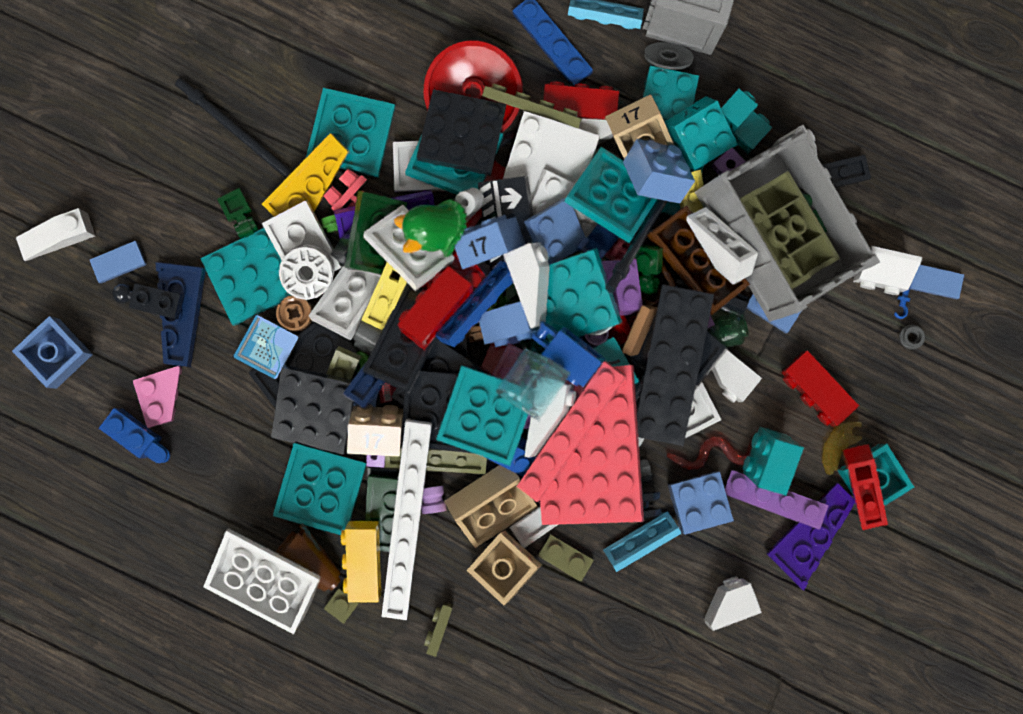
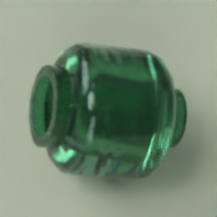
M737 313L717 317L714 320V327H710V332L728 347L743 344L745 337L749 336L746 319L744 317L741 318Z

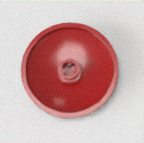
M471 40L459 42L443 50L431 63L424 81L425 105L428 110L433 89L501 103L482 96L485 86L491 88L492 84L507 88V94L515 96L516 91L523 93L522 78L514 61L499 47L484 41ZM506 105L501 133L515 120L520 111L519 108Z

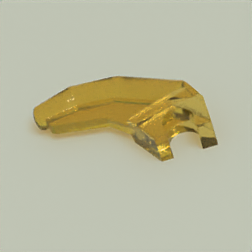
M846 422L834 427L823 445L822 464L826 474H834V471L838 469L843 450L862 440V436H854L852 434V429L854 427H862V422Z

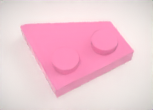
M181 366L133 380L147 428L174 421L175 401L179 391L177 388L179 376L182 373Z

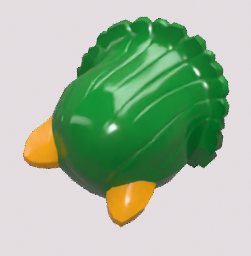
M446 200L438 206L419 205L410 209L405 215L397 216L394 218V224L402 229L406 241L403 245V252L412 253L418 250L429 252L442 251L444 257L451 256L455 245L461 240L467 228V214L461 203Z

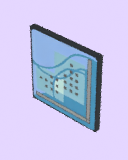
M256 313L232 358L277 381L281 374V368L286 365L300 336Z

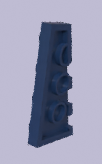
M155 262L156 271H158L159 275L157 288L184 295L178 320L160 315L163 331H161L163 363L191 367L206 269Z

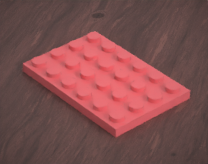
M633 365L613 366L627 376V378L541 498L542 525L644 521ZM559 370L555 376L542 375L533 372L532 375L534 391H536L537 380L539 379L572 383L566 379V374H561ZM596 372L593 374V376L590 378V380L586 383L584 387H582L581 385H574L573 391L576 392L575 402L580 397V395L587 387L591 379L594 377Z

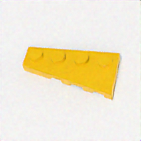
M330 133L262 205L275 217L308 200L315 212L350 151Z

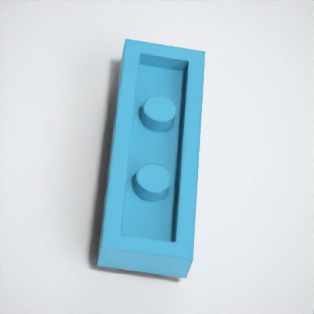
M570 0L568 15L579 20L590 19L596 20L601 24L611 23L621 25L626 29H640L644 9L601 0Z
M667 511L606 547L603 551L615 571L618 572L680 535L681 531Z

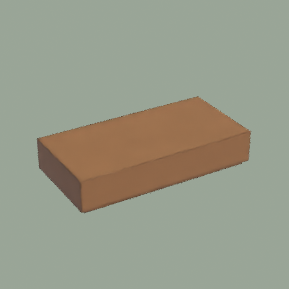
M652 305L641 306L622 349L623 353L629 356L639 354L656 315V307Z

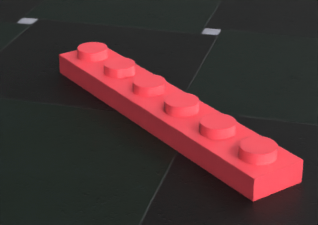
M607 361L603 362L517 485L520 490L536 502L541 500L627 376Z

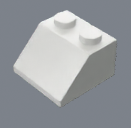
M875 246L869 247L872 253L877 255L880 263L855 274L853 282L860 283V287L865 289L883 288L884 293L899 295V293L907 291L920 266L922 257Z
M737 576L724 580V585L719 586L704 621L714 631L762 613L751 583L742 578L738 579Z

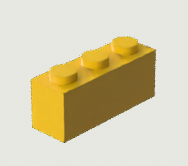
M349 521L345 530L341 532V544L346 545V554H343L342 568L347 569V578H344L343 591L348 593V602H379L382 593L379 521Z

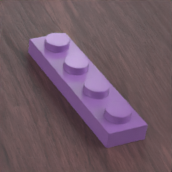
M733 470L725 487L726 496L818 530L821 528L828 508L826 504L790 491L787 492V495H782L758 488L746 475Z

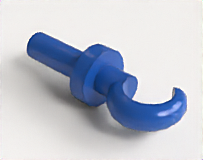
M910 287L897 298L900 300L899 306L904 309L902 316H899L896 312L894 313L898 319H903L908 315L906 302H910L911 299L908 298Z

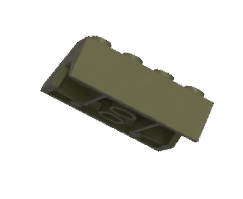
M789 171L739 199L791 290L810 279L815 273L840 259Z

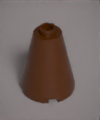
M302 523L298 526L301 530L297 534L292 531L275 553L319 575L321 578L317 588L324 592L328 589L332 591L341 581V578H339L341 572L309 529Z

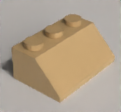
M501 465L444 501L454 520L475 548L538 508L534 500L517 487L521 481L518 475Z

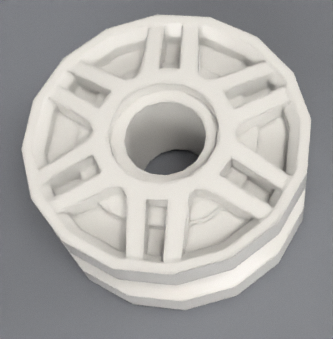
M306 244L297 246L286 254L280 264L279 276L282 286L289 294L295 298L308 300L319 297L327 290L333 281L335 270L333 261L326 251L318 246ZM309 266L313 270V277H304L301 274V267Z

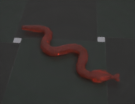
M713 436L705 440L700 448L698 458L694 462H689L687 459L671 453H667V457L683 468L696 470L705 464L711 448L718 446L731 462L742 465L752 450L753 437L744 455L737 454L730 443L724 438Z

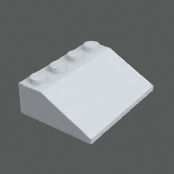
M524 111L503 179L528 176L531 196L543 170L550 171L576 184L592 161L600 136Z
M228 528L204 588L294 634L311 605L321 577Z

